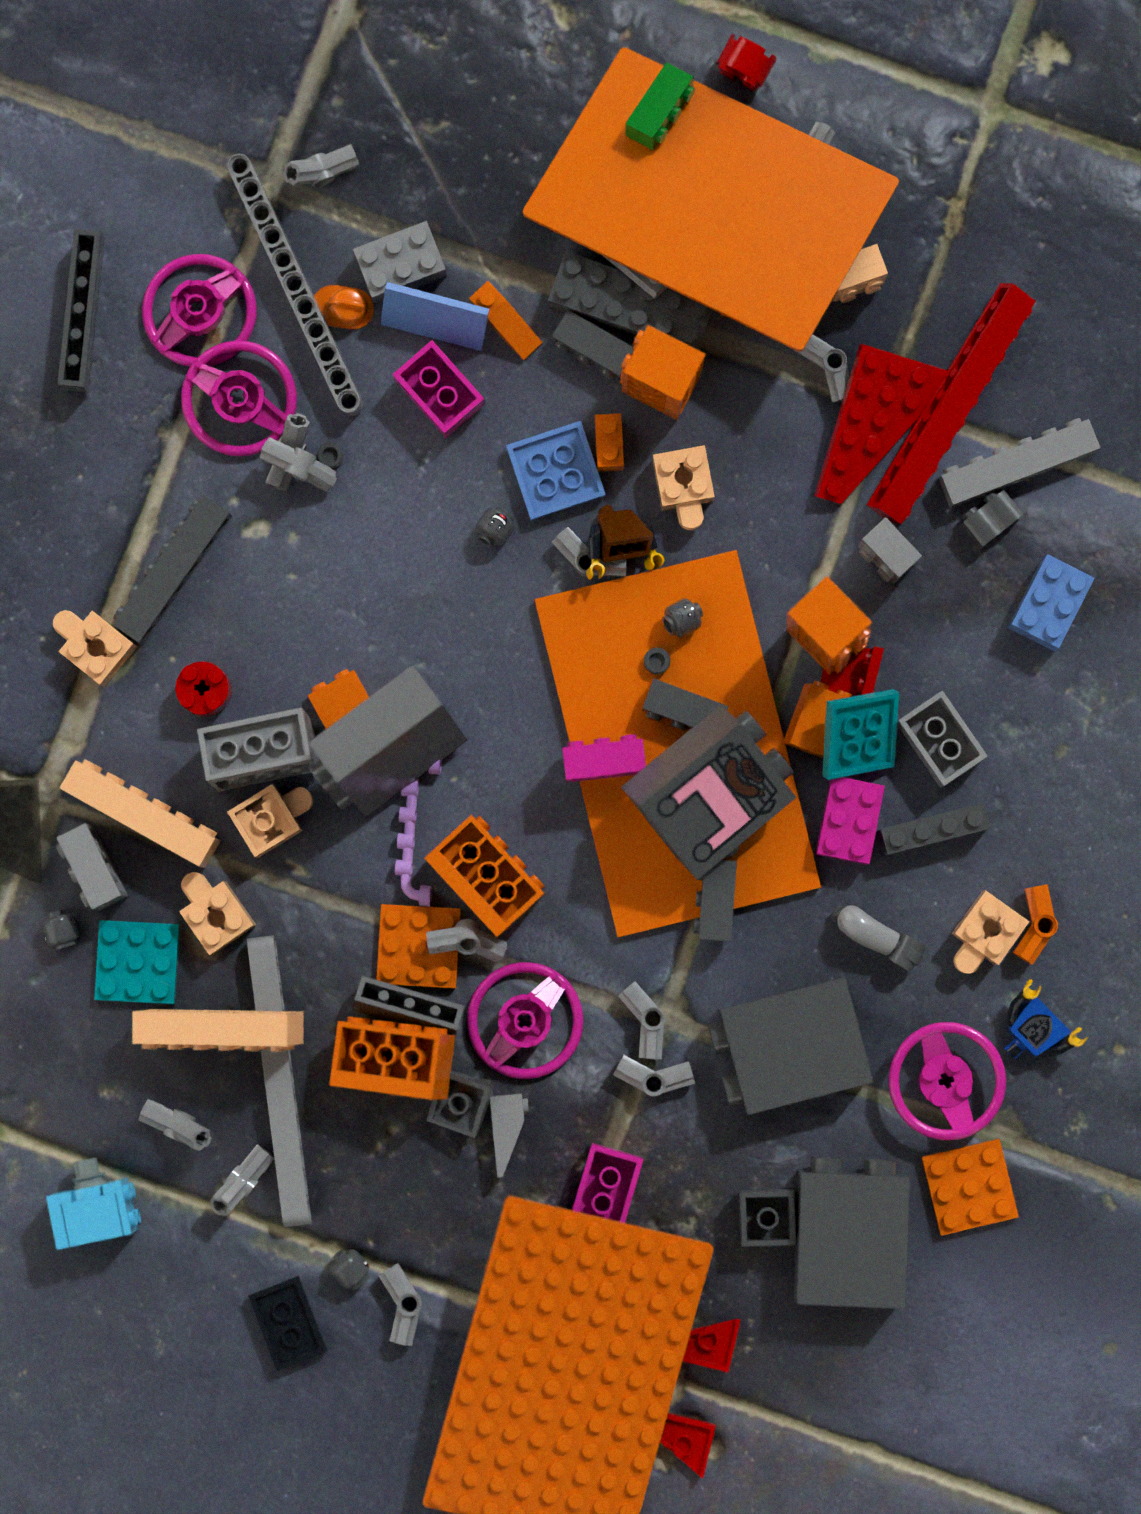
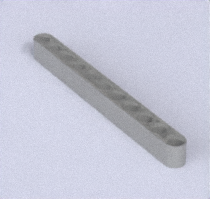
M235 154L230 157L227 167L337 406L347 416H356L361 413L364 405L361 395L255 167L247 156ZM246 163L247 169L241 174L235 172L237 165ZM250 187H258V192L255 196H246V192ZM261 210H268L269 215L265 220H257V214ZM272 233H279L280 238L278 242L269 244L268 237ZM289 256L291 258L290 264L287 267H279V260L282 257ZM293 280H301L300 289L291 291L289 288ZM311 303L313 306L311 312L306 315L301 314L300 309L302 305ZM315 327H323L322 336L319 338L311 336V332ZM326 350H333L335 353L333 359L328 362L323 361V353ZM336 374H345L344 383L341 385L333 384V378ZM348 397H355L356 405L351 409L344 408V401Z
M275 936L248 938L247 947L255 1010L285 1011ZM269 1046V1049L261 1050L283 1225L284 1228L311 1224V1210L290 1050L270 1051Z

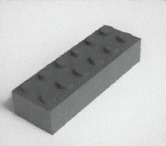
M566 251L548 298V307L564 313L570 310L587 321L635 338L640 330L645 331L649 325L698 351L713 312L712 309L670 288H667L654 299L621 270Z

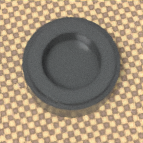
M327 442L318 449L317 459L320 463L333 470L342 464L344 454L338 444Z
M652 648L645 654L644 666L649 673L659 675L669 668L670 656L664 649Z

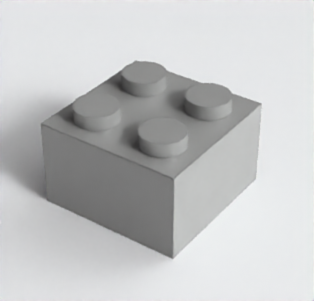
M886 517L858 544V547L861 549L859 551L861 557L868 563L872 561L879 568L877 570L879 576L885 582L890 580L893 584L922 557Z

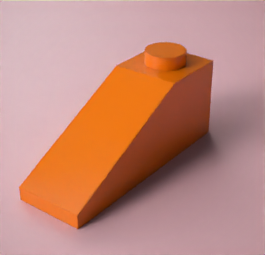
M489 281L469 298L470 304L489 309L488 325L523 361L543 344L516 310Z

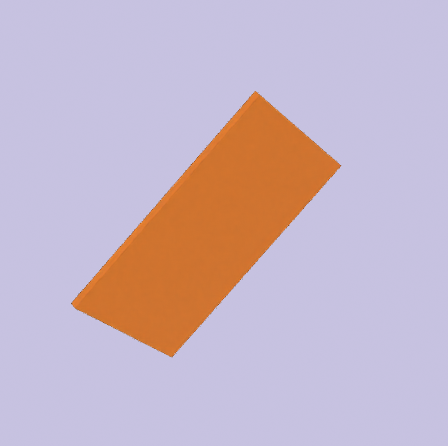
M737 550L535 599L569 742L583 741V745L594 744V739L610 738V742L620 741V736L636 735L637 739H643L645 764L647 766L690 730L688 727H686L685 731L670 726L672 721L661 718L659 722L645 716L647 712L643 711L642 708L653 679H657L728 706L727 711L735 718L744 711H747L766 734L764 738L756 743L763 754H767L774 748L791 767L786 745L783 744L784 737ZM685 598L689 599L692 603H698L703 611V616L701 617V627L680 638L667 632L663 625L662 617L668 606ZM652 648H662L670 656L669 668L659 675L649 673L644 666V656ZM793 774L784 782L796 798L742 842L736 854L722 859L737 861L733 909L821 888ZM635 775L579 781L617 937L700 917V907H695L696 891L702 890V880H697L678 861L621 788Z

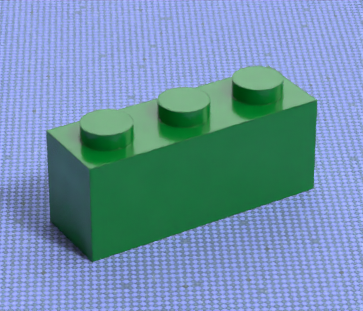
M666 62L625 123L626 136L651 150L655 148L658 142L662 143L668 133L667 128L671 122L675 123L678 120L682 111L681 107L685 102L688 103L694 95L693 76Z

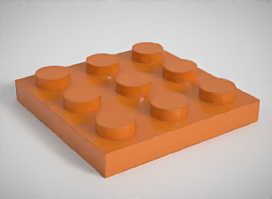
M381 904L377 980L392 985L456 988L458 950L429 954L426 932L454 928L460 921L461 909Z
M999 1138L921 1156L941 1236L1019 1217Z

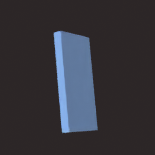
M387 282L380 325L482 351L489 309Z

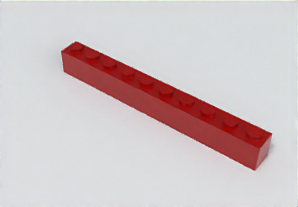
M999 284L866 506L883 518L886 517L890 522L902 524L910 516L912 506L923 494L924 486L929 478L937 471L938 463L942 456L950 449L954 436L964 426L965 418L978 403V397L983 388L990 383L995 368L1004 360L1006 350L1017 338L1018 330L1023 322L1031 315L1032 307L1036 301L1015 284Z

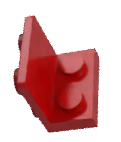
M873 646L872 649L865 648L857 656L854 653L851 654L848 661L849 664L840 673L837 674L833 671L829 675L823 669L820 682L828 685V690L837 693L838 690L850 693L853 696L873 693L884 648Z

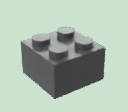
M793 1189L738 1190L740 1244L742 1247L796 1245Z

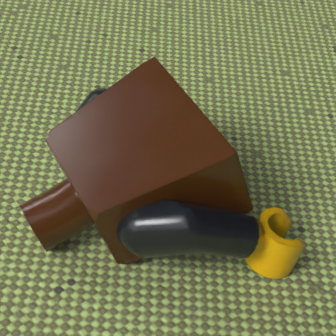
M610 505L601 507L595 524L590 528L588 537V559H591L592 565L586 571L587 578L589 580L592 579L593 569L598 571L599 579L604 575L605 567L599 563V559H602L603 562L649 555L644 561L645 568L651 571L654 569L655 564L657 568L661 567L664 563V557L656 552L658 547L652 526L639 519L630 509L614 511Z

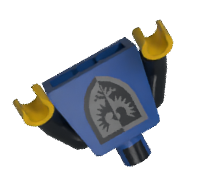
M1029 979L1024 989L1010 1003L1007 1015L1009 1026L1006 1030L1014 1039L1004 1050L1016 1060L1025 1050L1034 1057L1047 1058L1061 1055L1075 1046H1082L1088 1040V1037L1079 1039L1076 1036L1082 1028L1077 1027L1068 1035L1071 1031L1038 998L1041 986L1037 990H1031L1029 986L1033 980Z

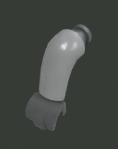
M840 905L833 910L832 920L853 941L868 949L888 955L890 961L909 972L915 965L919 966L924 957L922 954L925 950V945L905 933L900 935L854 905L847 907Z

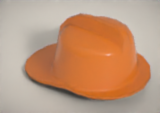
M328 285L319 289L314 295L327 325L331 327L360 329L371 321L374 314V304L371 297L365 291L357 288Z

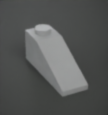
M522 1093L490 1097L497 1178L503 1177L524 1123V1115L529 1114L528 1098L523 1099Z

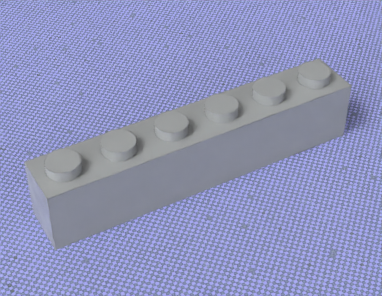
M1080 418L1067 422L1065 424L1066 428L1057 431L1056 427L1042 432V437L1032 440V437H1027L1016 442L1017 447L1008 450L1007 446L992 451L993 456L983 459L981 455L967 461L969 465L959 468L958 465H954L943 470L944 475H941L939 482L949 507H956L993 491L1003 489L1096 453L1100 449V445L1090 420L1081 421Z

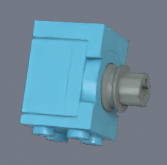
M97 1157L73 1162L76 1178L71 1179L75 1184L73 1189L46 1196L57 1250L129 1235L139 1230L138 1225L141 1224L139 1209H134L133 1198H136L134 1183H129L128 1177L109 1182L104 1180L105 1172H99Z

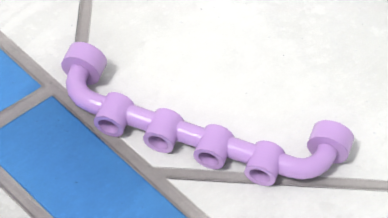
M442 760L437 761L429 768V774H441ZM418 777L401 790V796H407L406 807H400L399 822L405 823L404 833H398L397 849H403L402 860H396L395 875L401 876V888L406 896L419 901V906L431 907L432 886L421 885L420 890H416L411 885L415 823L417 820L416 807L419 793Z

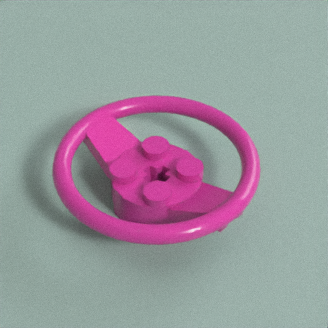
M192 254L169 262L155 274L144 294L142 319L148 338L154 347L166 358L180 365L191 367L198 357L183 355L173 350V348L190 334L201 336L214 330L225 314L224 304L241 288L246 302V319L243 329L235 341H248L253 332L257 315L256 298L249 281L236 266L213 255ZM197 264L214 266L224 271L206 281L186 280L178 285L171 295V312L158 331L156 330L152 315L153 301L158 288L169 275L183 267ZM194 302L197 304L204 303L201 306L203 309L199 312H192L191 310L194 308L191 305ZM239 351L221 354L210 360L206 365L214 366L223 363Z
M229 341L211 347L193 362L183 382L181 405L189 428L204 445L225 455L249 456L260 453L269 437L279 441L283 434L286 418L289 414L293 415L296 412L297 392L290 370L274 352L262 345L249 341ZM233 351L250 352L266 359L275 367L284 382L286 390L285 412L283 413L265 397V391L259 380L251 373L243 370L225 373L206 364L221 354ZM196 384L212 398L215 411L224 420L234 424H247L250 421L272 431V433L257 443L245 446L229 445L214 439L204 431L195 417L192 407L193 385ZM239 390L243 391L245 400L242 403H233L232 393L234 391L238 393Z
M532 962L512 963L493 971L478 985L472 995L467 1011V1030L477 1055L494 1071L516 1079L539 1078L559 1069L575 1052L583 1031V1010L573 986L554 969ZM534 973L546 977L528 995L520 994L504 1003L499 1012V1030L486 1049L480 1038L477 1025L479 1006L486 992L497 981L512 974ZM564 992L572 1009L573 1026L569 1041L562 1052L550 1062L535 1068H515L504 1064L521 1047L535 1046L546 1038L552 1021L550 1013ZM520 1014L523 1016L529 1014L532 1017L529 1020L532 1022L530 1027L525 1025L521 1028L518 1025L520 1021L517 1018Z
M939 1022L918 1029L902 1042L894 1054L890 1065L888 1086L896 1111L912 1129L933 1139L958 1140L979 1132L996 1116L1005 1096L1006 1073L999 1052L986 1036L964 1024ZM942 1033H956L970 1038L984 1049L992 1062L995 1072L994 1095L987 1110L974 1122L967 1098L972 1092V1072L966 1062L960 1057L952 1055ZM919 1041H921L924 1062L917 1078L919 1090L926 1100L939 1106L952 1128L950 1130L938 1129L924 1124L908 1110L902 1099L899 1087L901 1065L907 1053ZM943 1073L952 1078V1082H949L950 1086L947 1088L945 1085H939L938 1082L939 1079H942L940 1075Z

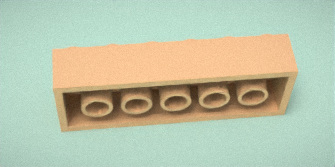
M84 759L83 763L74 761L60 789L202 868L207 867L221 840L215 838L217 832L200 824L199 828L192 825L194 819L178 811L174 815L169 812L171 806L155 798L152 802L146 799L149 794L132 785L129 789L124 787L123 785L126 781L107 772L106 776L101 774L100 772L103 768Z
M179 1009L133 1011L132 1044H142V1049L167 1047V1049L179 1050L192 1048L193 1045V1050H209L218 1048V1050L243 1049V1046L244 1051H260L262 1049H269V1046L270 1051L295 1050V1045L303 1044L304 1011Z

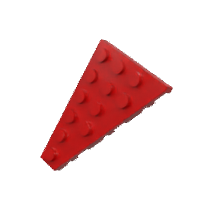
M859 344L814 496L842 504L919 418L947 370L865 344Z

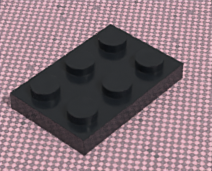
M299 1275L248 1295L276 1371L328 1351Z

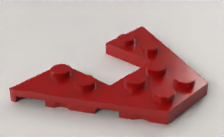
M736 1318L691 1329L682 1361L729 1372L741 1319ZM668 1412L660 1443L688 1465L700 1478H704L716 1424Z

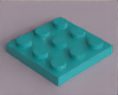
M891 689L826 702L822 774L824 778L830 780L895 767L899 707L898 691Z
M99 920L94 1000L175 1004L180 924Z

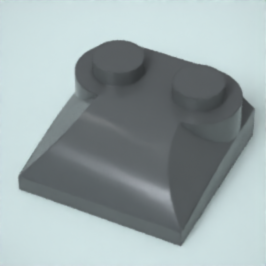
M451 1071L448 1098L432 1100L426 1121L477 1138L487 1106L490 1104V1097L493 1096V1086L483 1080Z

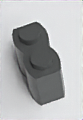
M1005 490L999 494L993 491L983 499L985 502L983 507L977 510L974 506L962 516L965 519L961 524L962 528L979 549H982L1024 515Z

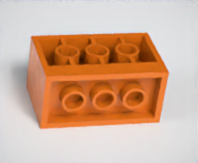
M648 325L645 331L640 330L633 342L634 351L632 355L627 354L621 365L620 383L622 384V393L678 421L701 377L706 354Z
M826 576L787 613L786 631L830 675L833 671L837 674L840 673L849 664L848 661L851 654L854 653L857 656L868 646L872 622Z
M471 814L424 859L499 938L545 895L542 891L545 885L534 874L529 877L523 871L527 866L517 855L512 858L506 852L509 848L498 835L493 838L488 833L491 828L480 815L475 819ZM476 847L477 851L475 854L477 857L466 860L464 857L467 854L466 848L473 849ZM486 866L488 868L495 867L496 870L493 872L495 877L493 879L489 877L484 879L482 877L484 875L483 869ZM503 886L507 888L512 886L514 888L511 899L508 897L502 899L500 897L503 893L501 890Z
M347 1016V1021H338L330 1086L430 1100L448 1098L456 1036L447 1034L448 1029L424 1027V1031H422L421 1025L398 1023L397 1028V1022L373 1020L371 1024L372 1019Z

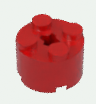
M731 34L716 64L721 75L730 80L737 77L743 81L742 85L756 92L758 88L763 87L777 58L773 54H771L770 58L764 55L766 49L742 36L736 40L735 34Z
M200 661L187 665L182 669L176 680L175 691L178 701L186 710L197 716L210 717L218 714L228 705L232 695V686L228 676L218 666ZM203 683L210 688L209 691L204 692V696L198 691V688L202 687Z

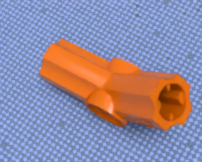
M1048 884L1024 889L1031 923L1012 953L1030 965H1033L1051 936L1058 929V922L1054 917ZM1042 918L1050 922V929L1047 933H1042L1038 929V922Z

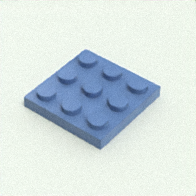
M581 421L506 445L531 521L606 496Z

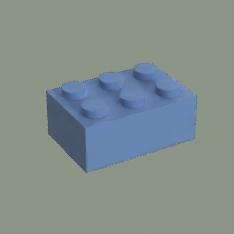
M1049 554L1045 555L1007 628L1055 652L1060 648L1095 578Z

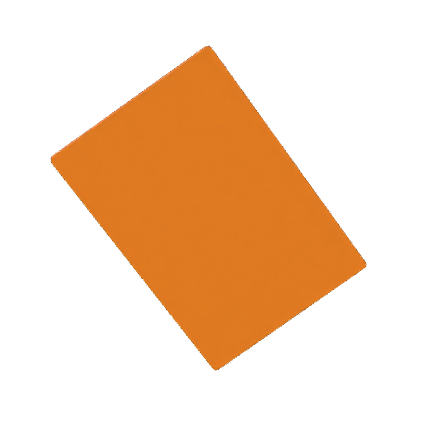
M621 48L525 205L523 216L798 352L803 351L899 183L898 178L693 80L695 92L692 99L688 103L685 102L683 104L678 120L675 123L671 122L667 128L668 133L662 143L658 142L655 148L651 150L626 136L625 123L663 68V65L628 48Z
M506 1197L423 1497L424 1506L455 1514H640L712 1257L713 1246L707 1242L522 1198Z

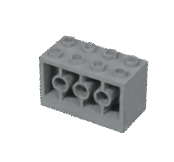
M303 708L197 729L205 778L218 792L311 773L308 767L319 760L308 744L315 738L312 719Z

